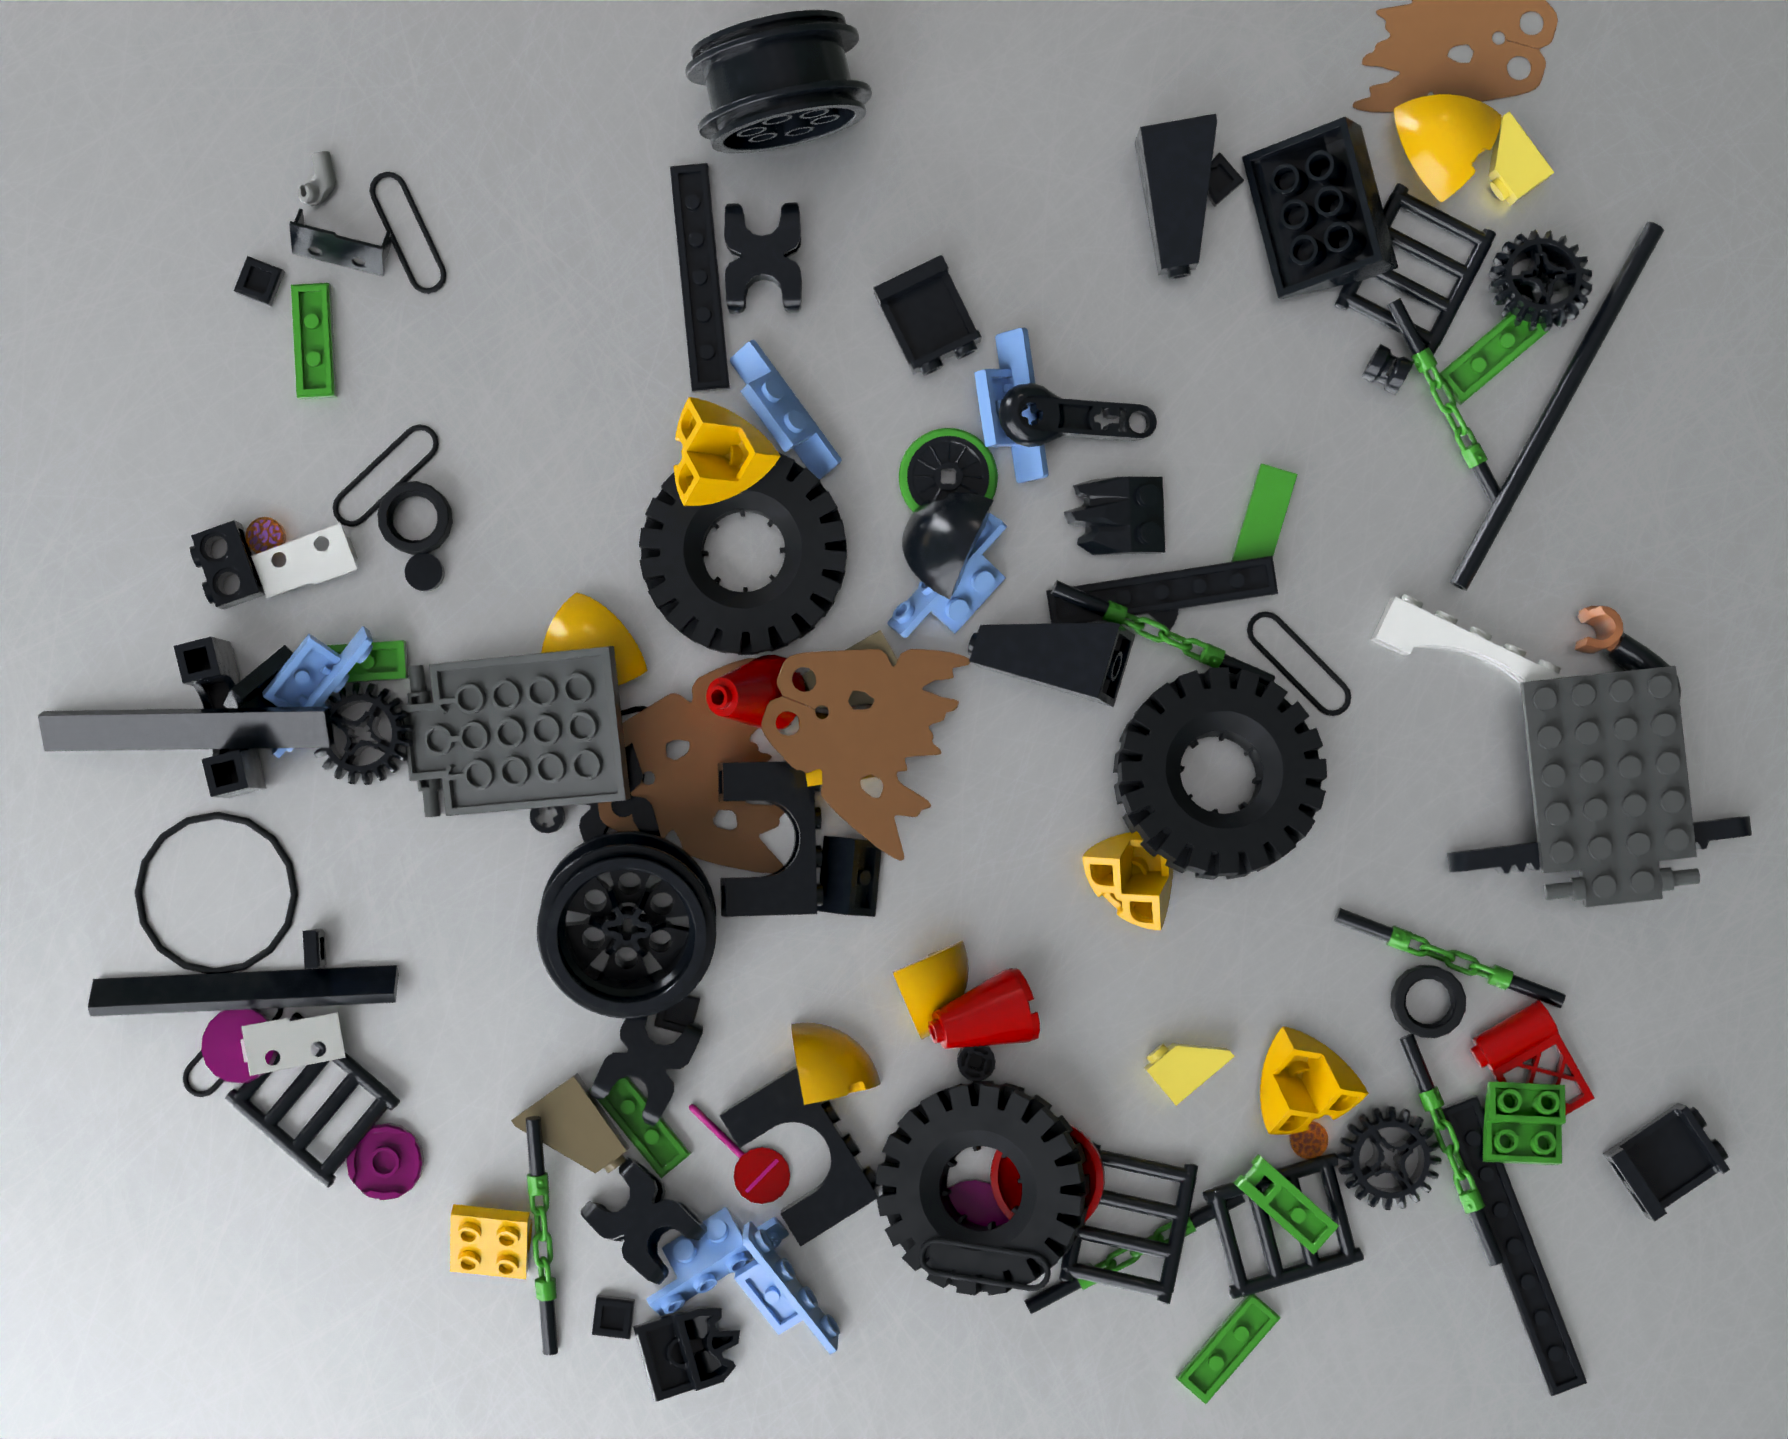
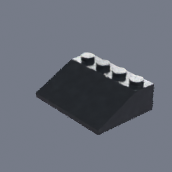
M1342 117L1242 156L1279 299L1366 280L1398 268L1361 125L1347 117Z

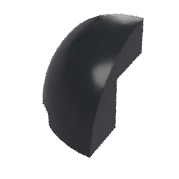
M950 493L943 500L932 503L930 500L925 501L913 512L902 537L903 553L914 574L933 591L951 599L961 581L969 554L985 528L994 500L970 493Z

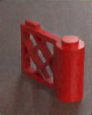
M1540 1000L1535 1001L1472 1038L1475 1046L1470 1048L1474 1059L1481 1068L1488 1066L1497 1082H1507L1503 1074L1515 1067L1529 1069L1525 1083L1533 1084L1536 1071L1554 1076L1552 1083L1554 1085H1560L1562 1078L1575 1081L1581 1094L1569 1101H1565L1566 1115L1595 1099L1560 1037L1553 1018ZM1555 1045L1560 1054L1556 1071L1538 1066L1541 1053ZM1532 1058L1531 1064L1524 1063ZM1565 1065L1567 1066L1570 1074L1563 1073Z

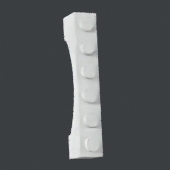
M1402 594L1401 598L1395 596L1389 599L1370 639L1403 656L1411 654L1414 648H1441L1472 655L1501 669L1519 684L1520 682L1566 678L1559 674L1560 667L1542 659L1539 660L1538 664L1524 658L1527 652L1509 643H1505L1503 648L1490 641L1492 635L1475 627H1471L1467 631L1456 625L1458 619L1439 610L1436 611L1435 615L1421 609L1423 606L1421 601L1406 594Z

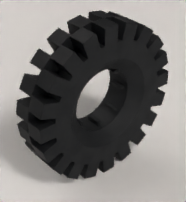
M779 453L781 457L772 469L747 490L729 499L702 506H683L677 491L673 472L661 485L662 490L658 496L652 498L645 513L647 518L644 528H641L639 547L641 548V560L639 561L643 579L649 590L648 593L669 623L680 633L708 649L725 654L727 652L738 655H758L760 652H772L789 646V643L798 638L801 639L813 630L817 622L826 616L835 602L834 599L838 591L841 589L845 575L847 545L843 521L838 512V507L829 491H826L820 480L810 470L804 469L794 459ZM740 512L741 517H745V512H752L769 519L767 525L771 527L775 524L780 530L785 543V547L780 548V553H785V558L778 575L774 577L771 574L769 578L772 581L769 584L751 592H748L747 587H743V592H736L722 587L718 584L721 579L717 576L713 580L704 563V556H709V552L704 551V544L708 533L713 526L716 529L719 528L717 522L722 518Z
M1229 667L1209 668L1205 673L1200 674L1195 670L1180 675L1172 683L1169 684L1167 682L1140 706L1120 737L1119 742H1121L1120 750L1115 754L1113 773H1118V782L1114 785L1117 804H1123L1126 810V814L1122 818L1131 834L1136 831L1143 838L1140 845L1153 857L1157 854L1167 859L1166 866L1180 873L1189 870L1195 872L1196 878L1214 880L1218 876H1226L1228 880L1245 877L1254 871L1259 872L1284 857L1296 847V844L1301 839L1306 837L1315 823L1313 819L1315 813L1322 808L1326 791L1321 789V782L1327 778L1326 759H1319L1318 749L1323 746L1318 730L1317 728L1309 730L1304 721L1309 717V714L1298 701L1291 705L1284 698L1288 691L1273 681L1267 686L1258 682L1259 674L1246 670H1241L1238 674L1229 673ZM1219 737V741L1224 739L1231 740L1245 750L1243 753L1245 756L1248 755L1256 773L1252 783L1256 784L1249 803L1247 804L1244 801L1238 805L1239 811L1226 814L1218 813V809H1214L1211 812L1207 811L1191 799L1193 797L1192 794L1188 795L1186 793L1180 774L1185 766H1181V760L1188 746L1193 749L1199 744L1198 739Z
M973 1081L969 1084L961 1083L922 1100L921 1104L909 1110L897 1123L899 1128L896 1132L889 1135L882 1150L886 1157L885 1161L878 1165L876 1184L882 1185V1195L876 1197L880 1217L887 1216L890 1227L884 1229L893 1247L899 1243L906 1251L902 1259L914 1271L922 1268L919 1262L920 1248L931 1238H945L1034 1252L1042 1255L1048 1261L1050 1269L1069 1251L1078 1238L1075 1235L1078 1229L1084 1225L1088 1206H1085V1197L1090 1194V1174H1084L1082 1164L1087 1159L1081 1143L1075 1144L1070 1136V1133L1074 1131L1063 1115L1056 1117L1050 1111L1052 1107L1050 1103L1037 1094L1031 1097L1024 1093L1025 1088L1010 1083L998 1085L994 1084V1081ZM981 1146L994 1148L1003 1153L1002 1158L1008 1157L1016 1166L1021 1177L1018 1179V1183H1022V1199L1020 1205H1016L1011 1210L1015 1215L1007 1223L997 1226L995 1221L988 1223V1226L975 1224L967 1220L968 1216L966 1214L961 1215L952 1204L949 1197L952 1191L947 1188L948 1172L950 1167H954L958 1163L955 1160L956 1156L966 1148L973 1147L974 1151L980 1150ZM932 1244L926 1249L924 1254L926 1264L931 1269L1025 1285L1035 1281L1045 1273L1043 1264L1039 1260L1029 1257L945 1244ZM931 1274L926 1279L942 1288L949 1284L956 1286V1293L974 1296L979 1292H988V1296L1002 1294L1012 1289L938 1277Z

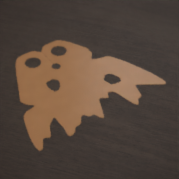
M1412 0L1411 4L1379 9L1376 13L1385 19V29L1390 33V37L1377 43L1375 50L1363 58L1362 65L1382 67L1398 71L1400 74L1387 83L1369 87L1370 97L1355 101L1353 108L1368 112H1394L1395 107L1412 99L1428 96L1429 92H1432L1434 95H1460L1480 102L1528 93L1536 89L1542 81L1546 60L1539 49L1552 42L1558 22L1557 14L1546 0ZM1529 11L1540 14L1544 22L1542 30L1535 35L1524 33L1520 27L1522 15ZM1495 32L1504 33L1505 41L1503 44L1497 45L1493 42L1492 36ZM1465 44L1469 45L1474 52L1469 63H1458L1447 56L1452 47ZM1516 56L1526 58L1531 65L1529 76L1522 80L1512 78L1507 71L1509 61Z
M880 649L820 651L792 655L782 664L777 678V685L782 697L770 701L767 705L761 723L762 731L770 744L791 767L796 770H802L805 773H810L817 769L822 771L821 796L843 820L886 854L899 861L904 860L905 856L894 817L896 815L917 817L921 810L930 808L931 804L927 799L900 783L897 773L907 771L906 757L941 754V750L932 742L933 733L930 731L929 726L943 721L946 713L954 711L959 704L957 700L938 696L922 688L934 680L953 678V668L969 665L970 659L951 652L925 649L906 650L900 654L895 666L891 665L888 656ZM802 667L812 670L816 677L815 686L806 692L796 689L792 682L793 673ZM852 691H861L868 694L874 699L872 706L867 709H853L848 703ZM820 705L827 707L829 711L828 716L824 719L818 718L815 713V709ZM786 711L796 714L800 721L799 730L790 736L783 735L776 727L778 715ZM872 774L882 781L883 790L879 798L871 797L861 788L860 781L862 778Z
M747 658L727 664L699 677L692 686L691 702L679 694L671 693L622 723L625 747L631 743L633 744L642 774L649 771L655 776L653 784L646 785L641 781V784L631 792V795L646 798L652 804L662 838H665L671 830H674L683 850L692 857L731 868L758 873H774L783 864L760 840L759 834L776 828L780 823L779 818L784 812L775 805L750 804L746 801L719 802L718 763L768 762L772 758L771 755L758 751L759 747L757 744L749 740L758 728L718 716L710 710L707 704L706 693L710 683L722 675L756 659ZM673 740L689 741L690 748L684 756L677 760L667 757V743ZM612 802L598 803L599 816L605 825L615 831H639L633 821L632 814L627 817H619L612 810ZM719 810L734 812L737 827L733 830L717 827L713 822L716 813Z

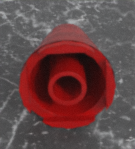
M778 655L760 656L713 680L708 686L706 700L710 710L718 716L762 729V718L770 701L782 697L777 685V678L782 664L787 658ZM795 671L792 676L793 685L799 691L806 692L801 673H796ZM789 711L779 714L776 719L777 729L789 727L797 715Z
M1017 968L1005 969L934 1011L932 1014L933 1020L928 1022L933 1042L935 1044L940 1043L944 1049L1027 1043L1038 1039L1040 1033L1038 1012L1031 1014L1028 1001L1034 1000L1026 978Z

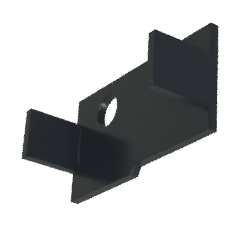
M300 208L295 221H290L293 254L381 276L384 275V264L392 245L391 231L387 230L382 246L339 236L332 231L304 225L303 209ZM309 247H316L322 253H315ZM353 258H360L364 260L366 264H359L355 262Z

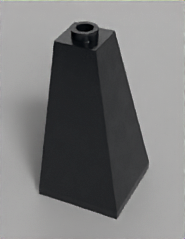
M1216 114L1142 126L1137 134L1135 149L1158 276L1168 274L1169 279L1184 278L1190 276V270L1196 269L1199 263L1217 127Z
M1113 622L980 625L978 633H974L969 642L968 654L971 655L969 662L982 668L1114 707L1135 634L1122 625Z

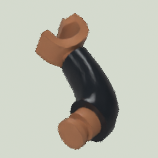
M1589 606L1578 611L1580 615L1577 617L1581 624L1591 625L1596 632V639L1586 637L1577 641L1576 651L1594 654L1606 649L1605 654L1626 671L1670 666L1649 648L1623 632L1622 619L1614 609L1608 606ZM1677 676L1678 689H1679V698H1681V687H1680L1679 678H1678V676Z

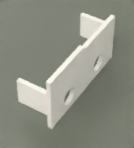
M341 523L251 556L267 599L309 583L317 585L358 570L355 562L358 559L351 539L345 535ZM319 537H326L329 540L327 550L318 551L316 549L315 541ZM276 553H283L286 556V564L283 567H275L273 565L272 558Z
M338 1012L294 1021L283 1018L241 1026L243 1039L240 1040L244 1062L248 1063L250 1076L346 1058ZM318 1041L324 1043L326 1047L324 1055L320 1057L314 1056L311 1052L312 1045ZM270 1050H275L280 1055V1061L276 1065H269L265 1060V1055Z

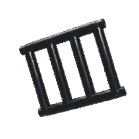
M1397 183L1383 208L1392 245L1452 275L1457 280L1448 298L1393 270L1373 278L1440 311L1431 331L1414 324L1426 348L1429 347L1434 355L1477 275L1496 233L1489 229H1484L1482 232L1408 194L1409 189L1403 184ZM1400 208L1473 244L1474 247L1465 265L1392 228L1391 225ZM1362 281L1343 285L1335 302L1337 308L1347 310L1350 307L1402 334L1389 310L1356 294Z
M295 1012L291 1016L290 1021L304 1019V1017L300 1013ZM320 1041L315 1042L313 1045L319 1049L315 1056L320 1057L324 1055L326 1047ZM346 1052V1058L332 1061L347 1073V1076L295 1139L278 1126V1123L330 1061L306 1065L267 1114L255 1106L250 1099L272 1072L265 1073L249 1083H243L238 1091L233 1089L225 1097L237 1111L327 1188L331 1187L336 1179L334 1173L387 1109L393 1110L400 1103V1100L387 1087ZM279 1053L273 1065H276L280 1061ZM361 1085L376 1099L322 1164L306 1148L356 1087Z
M1093 1142L1101 1156L1103 1166L1180 1182L1176 1205L1109 1190L1103 1191L1099 1203L1105 1206L1172 1220L1168 1243L1085 1225V1221L1084 1225L1078 1229L1075 1235L1078 1238L1062 1258L1059 1279L1067 1282L1077 1278L1157 1296V1300L1161 1301V1303L1170 1304L1190 1214L1198 1166L1196 1164H1185L1183 1168L1100 1149L1101 1145ZM1082 1240L1165 1258L1160 1281L1077 1263Z
M1336 1153L1321 1155L1277 1168L1276 1170L1301 1192L1298 1178L1320 1172L1332 1220L1339 1225L1335 1232L1341 1252L1319 1258L1318 1251L1312 1254L1300 1243L1305 1262L1283 1269L1270 1217L1249 1198L1268 1274L1248 1280L1226 1202L1227 1199L1241 1196L1245 1193L1233 1182L1203 1191V1198L1207 1204H1211L1233 1284L1229 1286L1231 1299L1249 1296L1364 1260L1361 1249L1355 1247L1334 1168L1338 1166ZM1264 1176L1255 1187L1263 1193L1262 1189L1267 1188L1272 1181Z

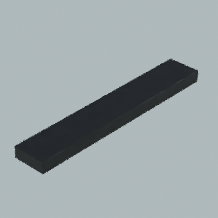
M708 163L671 166L670 173L692 393L730 389Z
M1273 556L1072 586L1106 602L1110 600L1127 607V612L1134 616L1278 594ZM1046 590L1051 623H1092L1105 621L1102 619V616L1052 595V590Z

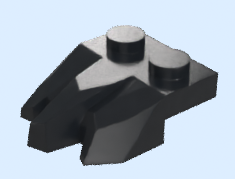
M1113 477L1094 479L1073 485L1076 495L1084 499V504L1081 507L1065 511L1064 515L1068 524L1085 527V533L1078 538V546L1092 555L1165 553L1163 477Z
M722 1308L678 1312L633 1326L654 1401L657 1402L691 1390L698 1391L722 1383L734 1370L736 1365L733 1361L723 1358L722 1352L739 1344L740 1330L719 1331L715 1329V1323L722 1318Z

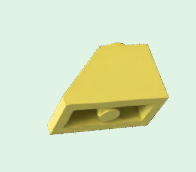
M1509 111L1501 118L1499 133L1492 148L1488 176L1492 180L1490 187L1494 194L1501 201L1506 199L1511 206L1545 182L1554 171Z
M1163 1043L1146 1057L1150 1063L1144 1069L1177 1106L1235 1056L1227 1048L1172 1043L1169 1047H1166Z

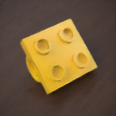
M453 1204L450 1227V1272L526 1279L533 1226L530 1212Z

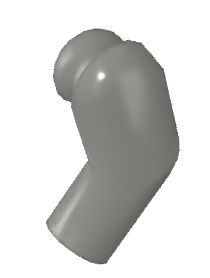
M328 151L317 152L311 155L315 176L305 186L301 185L298 189V197L301 202L310 206L321 204L335 187L336 181L332 160Z

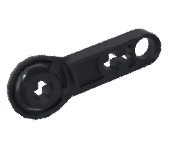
M1034 383L1019 384L1010 389L1001 400L999 408L1000 425L1007 437L1016 444L1026 447L1041 446L1061 436L1139 441L1150 436L1155 431L1157 425L1156 415L1148 406L1062 399L1044 386ZM1028 406H1030L1032 413L1037 414V419L1031 421V424H1029L1027 417H1022V411L1028 409ZM1102 411L1103 418H1120L1119 423H1111L1101 429V424L1095 422L1094 417L1101 414ZM1132 413H1139L1144 416L1146 429L1143 433H1137L1131 429L1129 418Z

